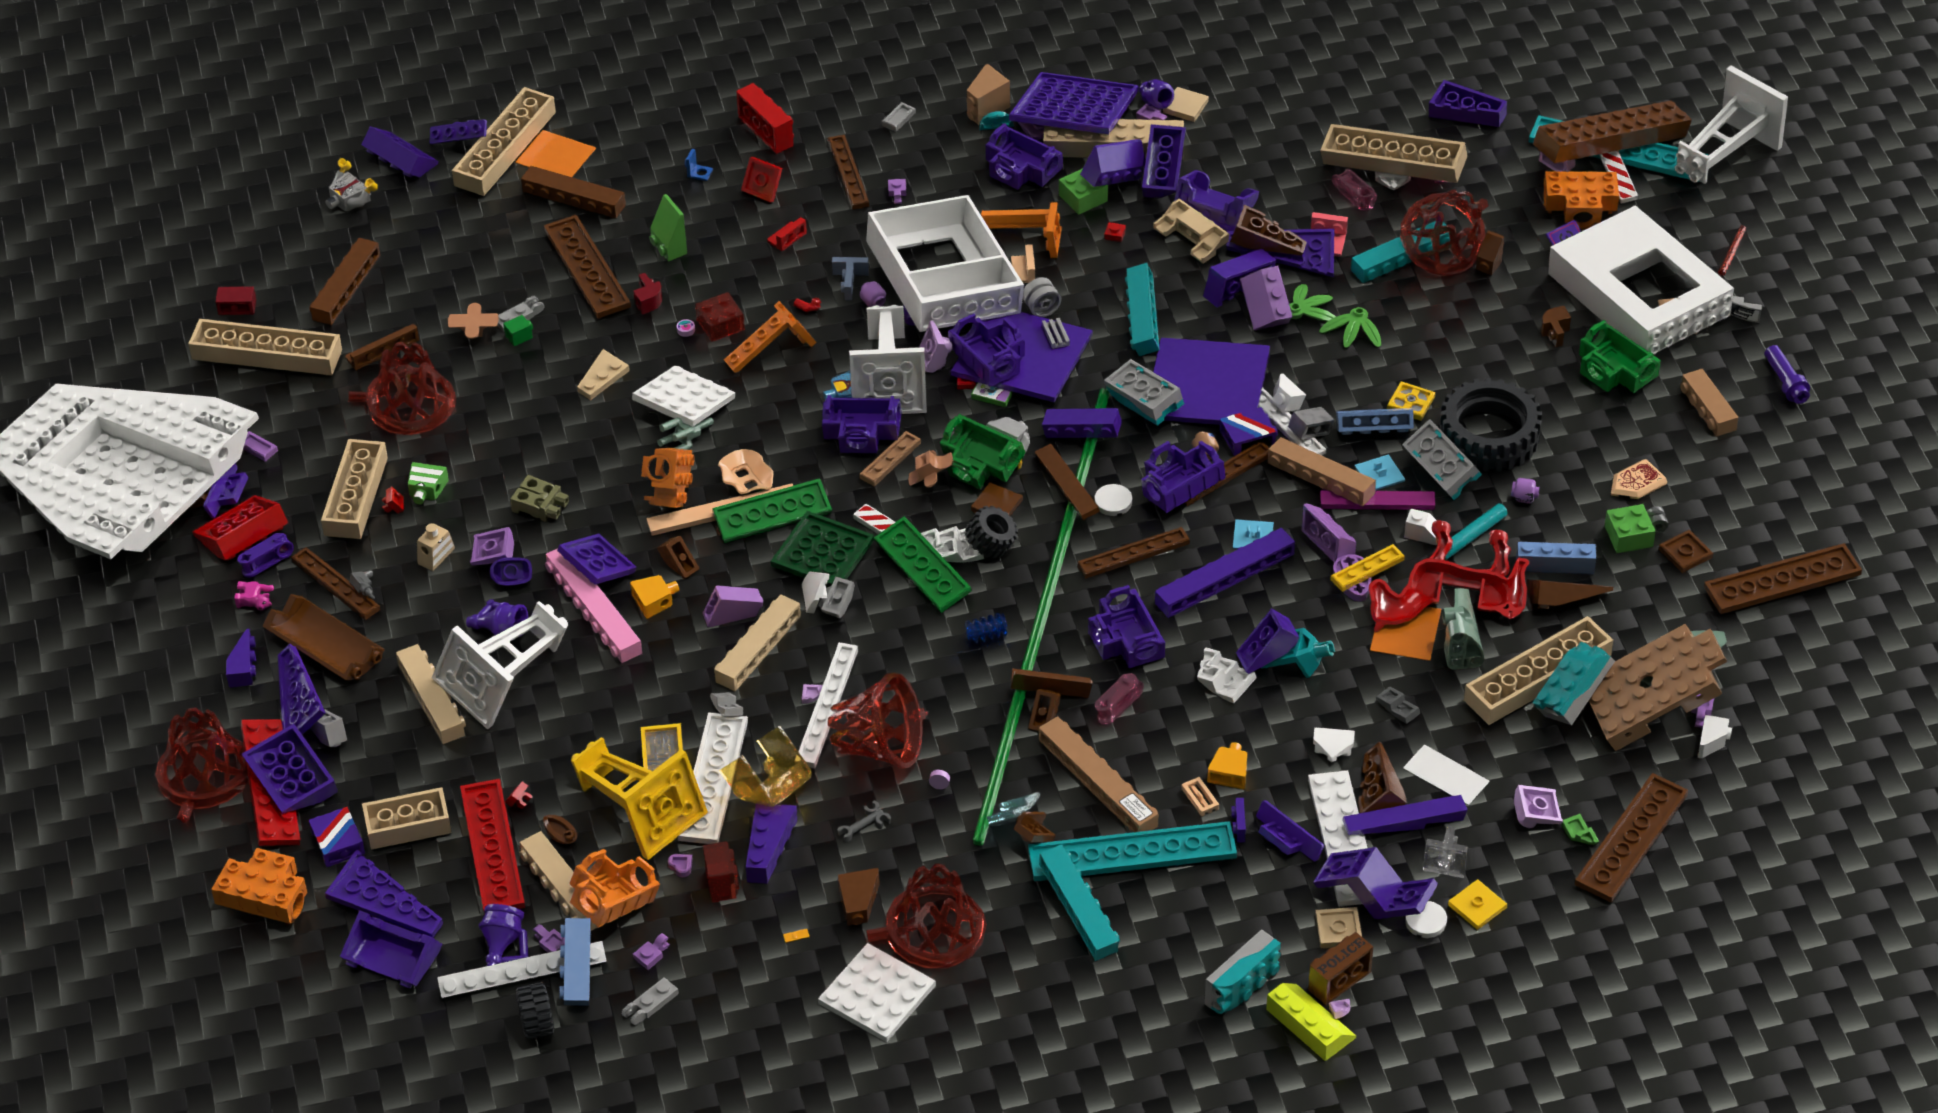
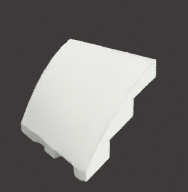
M955 526L938 532L935 528L921 533L947 562H971L984 559V555L978 553L979 551L974 550L972 544L968 543V538L965 535L966 528L959 530Z
M1210 648L1204 649V659L1200 663L1201 668L1197 675L1198 680L1219 697L1235 703L1257 678L1255 672L1246 673L1243 668L1239 667L1237 661L1223 658L1220 651Z

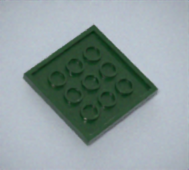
M807 511L772 558L771 566L805 578L809 572L829 574V580H827L825 586L830 587L836 577L847 580L874 542V535Z

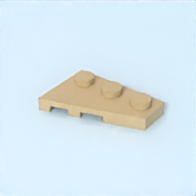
M603 349L577 386L578 392L592 400L629 372V365Z

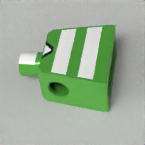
M412 462L408 488L409 494L413 497V501L416 504H423L425 499H437L449 480L447 467Z

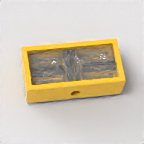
M681 723L641 727L644 768L653 771L680 749L683 750Z

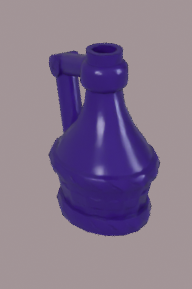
M490 599L478 614L467 617L466 625L474 630L486 628L496 636L529 618L528 611L522 604L511 605L507 602L499 603Z
M486 905L484 908L485 915L479 923V930L482 931L489 947V954L486 956L487 966L527 958V932L525 929H521L524 912L508 905ZM519 938L520 956L502 957L504 950Z

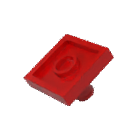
M750 157L741 191L766 201L774 202L783 168L758 158Z

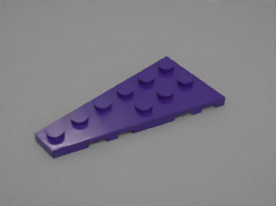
M289 644L278 654L282 728L285 729L294 723L300 733L304 734L326 712L297 648Z

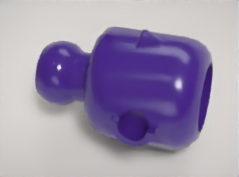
M1152 79L1148 82H1143L1139 87L1142 100L1148 106L1164 109L1169 107L1174 100V89L1170 84L1162 80Z

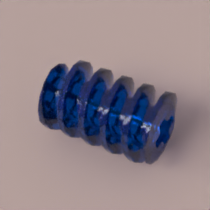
M995 613L994 617L988 615L987 620L985 617H980L979 621L975 618L972 620V623L969 620L965 621V630L969 642L973 639L975 643H978V637L984 642L986 635L992 640L994 633L997 638H1000V632H1003L1005 636L1008 635V626L1003 613L1002 616L999 613Z

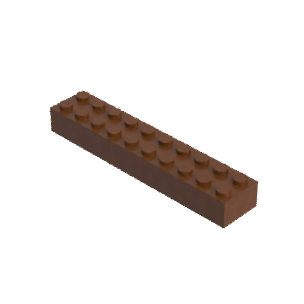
M1666 101L1539 126L1533 145L1553 163H1559L1683 138L1688 133L1692 119L1678 108L1674 102Z

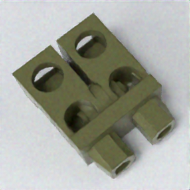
M530 475L526 476L520 488L511 497L512 512L519 514L522 511L545 522L548 518L557 520L561 513L560 507H557V505L566 507L569 503V495L561 492V486H554Z

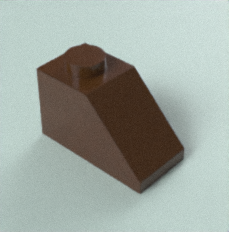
M1489 230L1486 232L1477 256L1476 270L1489 275L1494 274L1502 262L1504 236Z
M681 536L671 538L657 547L665 563L683 579L700 569Z
M1046 689L1037 690L1029 729L1039 731L1040 726L1055 718L1061 693Z

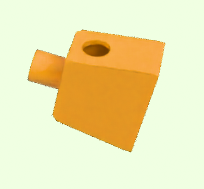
M660 575L630 582L632 596L646 619L671 607V594L680 591L676 581L666 584Z
M1233 742L1229 748L1220 747L1208 767V783L1245 790L1247 752L1241 750L1242 746L1239 743Z

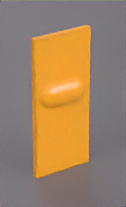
M808 929L783 934L786 943L810 937Z

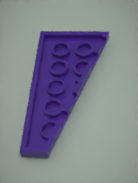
M1334 229L1284 230L1291 231L1307 242L1302 256L1266 251L1276 259V263L1334 277ZM1227 231L1229 233L1227 250L1241 254L1256 251L1255 249H1247L1230 242L1233 231Z
M357 849L325 892L326 899L358 911H363L371 916L422 935L425 934L434 938L443 925L441 917L426 905L423 906L418 902L414 895L407 893L403 886L387 873L375 867L374 863L364 858Z

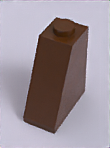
M878 868L838 875V888L847 926L868 922L880 884Z

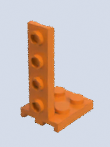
M1058 202L1050 203V209L981 212L982 218L989 229L1044 227V238H1047L1046 251H1049L1050 258L1058 257L1062 226L1059 223L1060 214L1057 212Z
M778 301L774 305L778 312L728 355L724 361L735 373L739 372L787 328L795 336L797 335V338L803 344L807 342L812 347L817 342L786 307Z

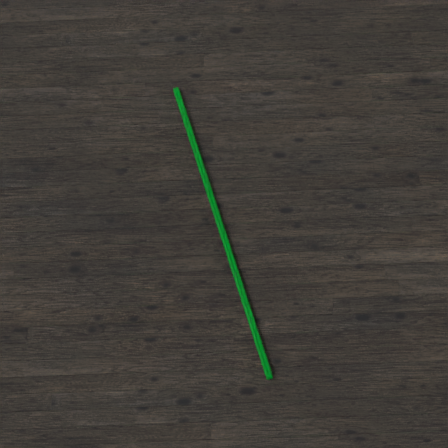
M1107 388L1100 389L1095 409L1106 408L1110 396ZM1086 438L1076 473V478L1083 487L1097 438ZM1069 501L1022 663V670H1033L1077 511ZM1015 689L973 836L974 845L982 846L984 844L1027 690Z

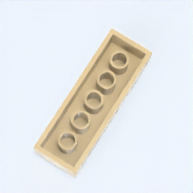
M348 439L321 519L324 536L362 538L388 459L385 442Z

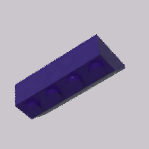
M1151 124L1142 183L1143 197L1163 198L1176 193L1186 127Z
M371 126L361 144L367 148L366 151L368 153L379 155L378 159L386 163L390 162L391 167L403 170V174L411 178L412 176L421 177L438 165L439 162L395 134Z
M1136 139L1094 146L1080 175L1093 187L1139 180L1145 169L1142 141Z

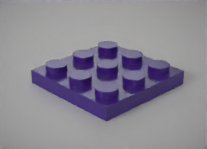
M600 534L560 544L557 549L564 559L568 560L595 585L633 574L637 568Z

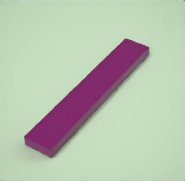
M1320 491L1321 509L1435 510V492L1375 491L1374 496L1364 506L1336 495L1332 491Z

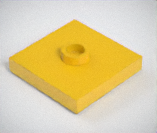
M1477 879L1448 901V906L1478 930L1507 908V903Z

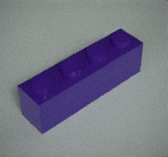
M1118 408L1047 409L1042 427L1046 438L1117 437L1122 420Z

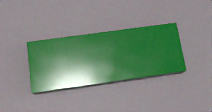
M820 478L712 508V513L724 543L798 523L807 511L821 516L832 513L831 505Z
M905 516L874 537L875 542L941 613L972 591L968 583Z

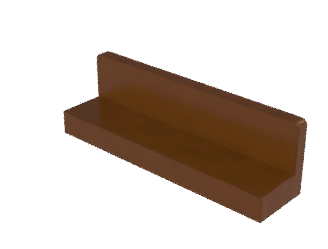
M415 324L404 327L345 355L346 360L355 370H358L419 341L418 329Z
M1012 668L1011 689L1035 692L1038 689H1046L1061 693V695L1089 698L1092 688V680L1087 677Z

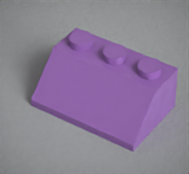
M1279 266L1261 269L1240 279L1253 330L1289 323L1292 313Z
M1307 503L1303 505L1302 532L1333 562L1347 554L1355 555L1356 541L1353 537L1349 536L1321 508Z

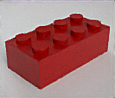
M754 83L736 91L738 117L776 154L794 146L793 120L780 106L773 102L771 97H768Z

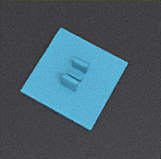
M1389 454L1355 465L1359 473L1376 480L1375 491L1405 481V478Z
M1235 520L1233 549L1244 547L1254 540L1268 535L1273 531L1274 522Z

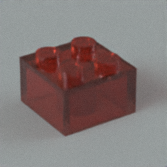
M728 292L695 304L697 321L712 342L745 330L744 315Z
M727 841L703 845L705 870L712 903L736 899V890H739L737 866L732 862L735 861L733 849H729Z

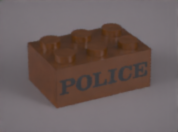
M1357 932L1343 938L1341 943L1329 948L1322 957L1316 958L1311 962L1308 991L1325 1006L1371 973L1373 946Z

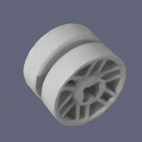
M1047 278L1034 279L1023 289V300L1035 316H1049L1061 304L1060 294Z

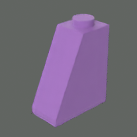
M715 586L703 611L707 627L757 616L759 609L763 606V598L760 596L759 590L755 588Z

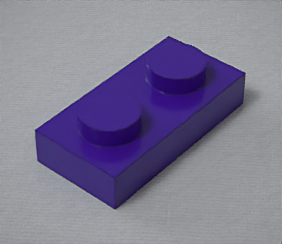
M1235 798V806H1231V816L1236 820V822H1232V832L1237 835V842H1245L1244 798Z

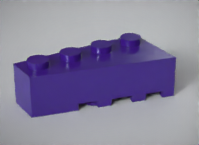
M1443 80L1429 102V117L1499 127L1507 115V101Z
M1259 249L1210 267L1203 297L1217 308L1220 307L1222 301L1226 299L1230 301L1234 298V294L1239 291L1243 292L1240 282L1241 278L1270 266L1275 267L1276 259L1263 249Z
M756 803L746 862L747 882L768 883L777 865V860L782 855L784 845L789 840L791 831L798 821L796 806Z

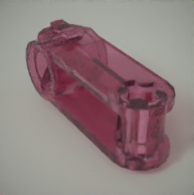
M1346 169L1343 173L1332 176L1335 188L1355 204L1360 210H1370L1373 208L1374 202L1377 201V194L1372 187L1352 170Z
M1123 674L1095 702V708L1098 711V722L1101 724L1112 723L1131 703L1140 697L1144 688L1143 682L1137 680L1134 674Z

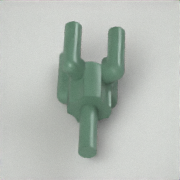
M677 417L659 426L662 432L673 427L676 428L675 433L659 439L657 443L662 447L673 441H680L682 445L675 448L689 450L693 446L691 439L700 436L701 429L714 424V421L710 417L692 427L683 423L681 418Z

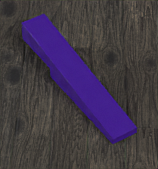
M1462 795L1343 816L1342 821L1348 835L1424 829L1427 823L1463 821L1468 809Z

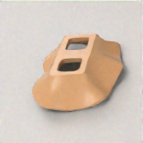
M741 449L733 451L723 457L718 463L722 471L723 483L734 486L740 494H750L759 489L768 490L772 487L773 470L763 461V457L753 450ZM743 469L749 473L743 477H738L735 474ZM755 481L757 486L753 488L747 489L744 485L748 482Z

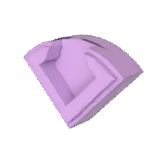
M804 684L802 704L816 701L819 698L823 685Z
M1349 999L1329 1002V1010L1334 1019L1341 1018L1349 1013Z

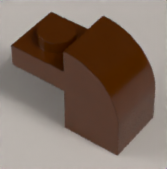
M1565 306L1547 310L1542 319L1541 335L1542 337L1548 336L1549 340L1553 341L1555 347L1563 346L1564 332L1570 331L1571 316Z

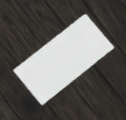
M1423 745L1403 767L1452 796L1462 795L1464 802L1468 805L1490 782L1426 745Z

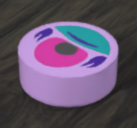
M686 319L677 323V333L680 336L688 337L694 334L695 324L693 321Z

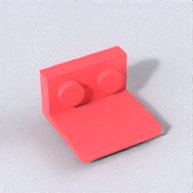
M1313 212L1311 229H1334V256L1341 257L1347 234L1348 217Z

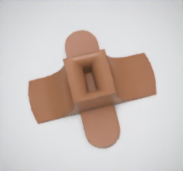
M472 303L468 306L467 314H450L448 326L449 328H460L465 332L467 338L474 339L482 337L483 329L497 327L499 317L498 313L481 314V305Z
M929 450L915 457L916 470L909 473V485L912 486L924 480L926 487H932L937 482V473L952 466V453L937 456L934 450Z

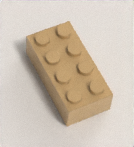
M442 787L362 804L371 850L451 833Z

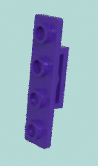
M467 120V122H454L453 124L433 126L430 128V144L486 137L487 120Z
M236 463L212 485L203 507L211 519L216 517L220 506L236 504L240 498L248 476L245 472L235 474L238 469Z
M1267 800L1262 801L1256 817L1265 824L1261 825L1258 832L1287 855L1301 851L1311 860L1317 861L1324 848V844Z

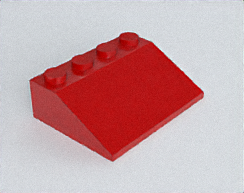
M254 495L194 530L192 533L218 558L231 560L238 552L248 550L255 542L263 541L272 532L282 530L288 521L280 503Z

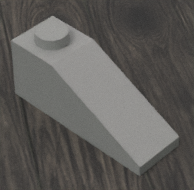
M325 710L326 713L310 729L321 743L329 747H337L341 745V742L347 740L343 720L341 717Z

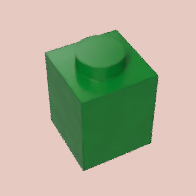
M523 315L503 323L505 337L513 346L533 338V325Z

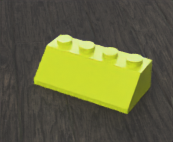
M1282 983L1267 994L1266 1010L1324 1061H1327L1356 1039V1035L1338 1019H1334L1330 1012L1297 984Z

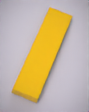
M1392 544L1331 575V581L1343 592L1404 561L1405 556Z

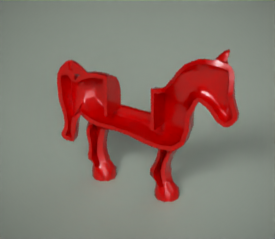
M1438 520L1434 521L1431 525L1432 533L1437 540L1435 552L1431 557L1415 564L1410 573L1408 584L1400 594L1392 591L1386 581L1376 579L1369 584L1371 615L1376 622L1374 632L1380 631L1386 624L1397 625L1411 620L1431 603L1439 604L1442 585L1479 590L1478 611L1499 612L1508 619H1514L1523 612L1526 605L1527 586L1524 572L1529 565V560L1518 558L1511 574L1506 578L1510 571L1508 556L1511 552V548L1507 545L1508 534L1502 530H1492L1489 533V543L1493 546L1495 560L1490 569H1473L1445 561L1446 555L1452 549L1453 539L1449 535L1451 526L1446 521Z

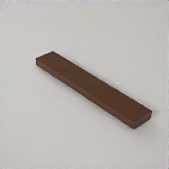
M845 134L828 137V144L852 210L869 207V200Z
M1260 441L1224 462L1226 478L1203 490V492L1190 498L1183 504L1189 506L1268 459L1269 447Z
M1052 444L1035 451V455L1083 520L1100 512L1097 504Z
M1180 527L1077 561V566L1086 579L1189 545L1190 539L1184 529Z
M307 547L291 557L294 564L364 620L380 611V605L362 593H358L346 578Z

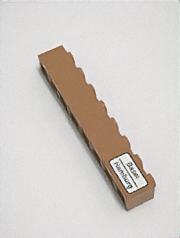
M1057 716L1039 727V741L1132 832L1150 831L1158 827L1159 814L1157 810L1151 807L1142 795H1138L1132 786L1120 777L1116 770L1110 768L1106 760L1100 758L1094 749L1082 740L1079 734H1075L1067 722H1063Z

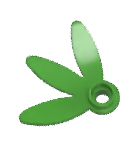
M1301 284L1295 289L1293 303L1289 304L1292 319H1299L1304 314L1328 322L1336 317L1326 310L1314 308L1330 302L1333 299L1332 296L1316 295L1305 299L1308 292L1307 285Z
M1361 307L1352 309L1350 314H1343L1332 318L1319 330L1320 333H1327L1348 323L1344 332L1343 344L1344 347H1349L1355 340L1361 325L1370 341L1376 347L1381 346V338L1376 326L1368 319L1367 310Z

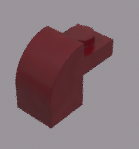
M646 273L639 275L640 288L633 291L634 303L642 315L657 309L662 303L660 281L654 283L653 279H649Z

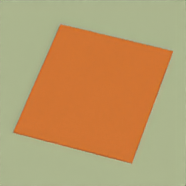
M542 130L515 163L527 167L534 166L573 177L595 151L596 147Z
M1426 606L1417 616L1409 621L1397 625H1384L1380 631L1374 632L1370 651L1430 661L1441 609Z

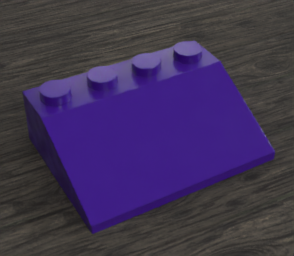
M294 723L242 753L243 758L282 814L320 803L338 792L334 779Z

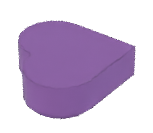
M671 855L668 858L669 868L675 871L679 877L689 876L692 868V855Z

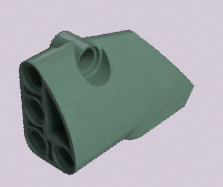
M1457 588L1455 589L1454 607L1442 608L1444 626L1447 625L1444 642L1446 662L1450 669L1476 668L1484 663V653L1469 589Z

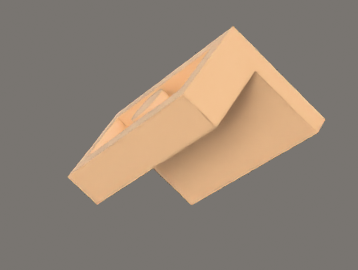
M1025 245V256H1011V263L1021 281L1029 283L1035 279L1033 246Z

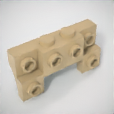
M1181 199L1171 203L1165 214L1153 223V228L1165 237L1174 231H1178L1195 243L1196 246L1191 249V255L1202 263L1214 257L1216 250L1229 242V233Z

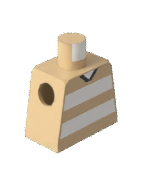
M428 524L426 526V532L417 541V561L419 565L434 571L455 549L448 530L436 524Z

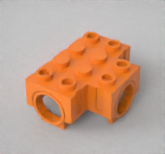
M1545 171L1544 207L1548 213L1564 211L1565 223L1573 221L1574 215L1580 212H1588L1593 215L1592 219L1582 223L1576 222L1580 229H1588L1595 223L1601 222L1602 211H1608V214H1612V211H1617L1619 202L1617 172Z
M659 448L655 449L654 455L650 457L643 456L641 476L648 477L652 481L651 486L655 487L654 496H644V500H649V504L656 506L683 507V503L685 504L687 500V493L684 492L685 488H689V484H692L693 474L690 473L695 459L692 450ZM655 458H657L655 475L662 476L663 479L654 478L649 471V464ZM665 460L669 463L668 475L663 470Z
M256 848L253 857L250 858L248 863L238 862L229 858L211 889L214 902L217 905L289 924L293 923L300 915L304 905V897L307 894L305 879L295 876L297 868L294 857Z
M605 849L589 854L581 864L575 867L569 884L575 890L570 904L584 916L591 918V922L599 928L605 923H609L620 916L622 917L630 913L632 910L639 909L645 906V904L653 902L660 883L655 879V869L640 856L636 858L635 862L631 859L617 865L605 855L607 852ZM596 860L592 868L587 871L588 867ZM637 866L646 872L648 876L647 886H643L638 882L635 874Z

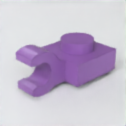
M1147 103L1136 113V118L1141 120H1165L1167 118L1166 115L1160 113V109L1148 106Z
M906 179L888 180L889 196H894V204H902L901 196H906Z
M1714 699L1691 710V713L1697 714L1695 727L1703 728L1705 715L1711 716Z
M540 924L533 929L536 932L534 937L539 941L540 947L548 953L559 951L561 945H565V937H561V934L555 929L548 932Z
M661 933L653 944L649 941L633 953L634 959L649 970L663 958L662 951L669 947V943L666 942L668 937Z

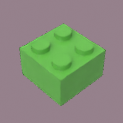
M1083 168L1059 179V196L1078 215L1108 201V185L1093 187L1080 175Z
M1643 504L1606 511L1604 526L1616 553L1653 547L1656 531Z

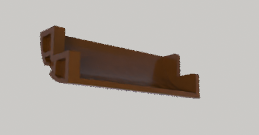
M290 594L283 611L271 609L263 624L264 628L295 646L345 680L359 679L381 661L385 650L312 602L298 595Z

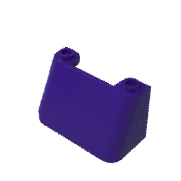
M1194 170L1179 178L1174 201L1181 199L1220 228L1227 231L1235 229L1243 206L1246 205L1252 208L1257 202L1259 191L1250 188L1243 190L1240 196L1237 197L1209 189V176L1198 170Z
M359 910L340 957L346 960L345 964L350 967H364L400 981L399 985L411 989L412 986L417 987L439 954L443 944L433 937L400 928L379 918L370 917V914Z

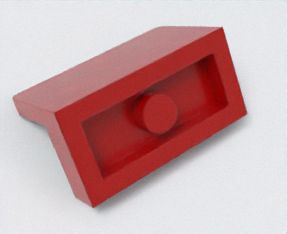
M800 217L795 222H789L767 239L768 243L781 251L785 250L807 233L806 220Z

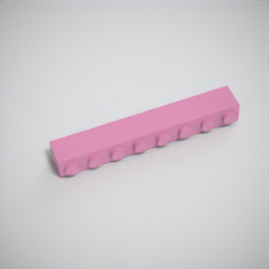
M557 549L547 553V562L545 563L547 571L553 573L557 584L563 586L565 594L573 599L577 609L580 608L584 619L590 621L594 632L599 633L604 645L610 647L612 655L615 658L617 657L621 663H624L642 654L641 640L599 586L590 582L576 567L564 559Z

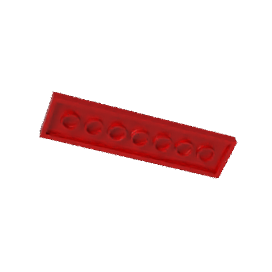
M281 719L241 720L244 751L246 752L283 730ZM246 762L259 846L300 845L301 839L296 810L282 814Z
M500 779L460 786L483 910L488 904L508 905L517 909L525 908Z

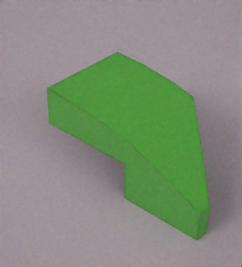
M1581 814L1563 820L1561 826L1570 840L1591 845L1599 844V840L1592 827H1587Z

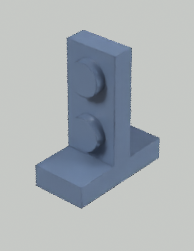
M832 257L833 275H842V280H845V282H841V293H844L845 300H852L854 275H869L868 258Z

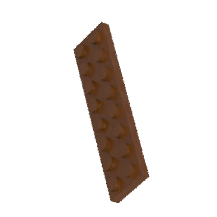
M577 215L544 225L545 233L597 318L631 307L630 300Z
M1845 543L1709 580L1704 582V589L1720 614L1860 576L1862 569Z
M1652 773L1575 879L1574 885L1608 902H1612L1688 795V789Z

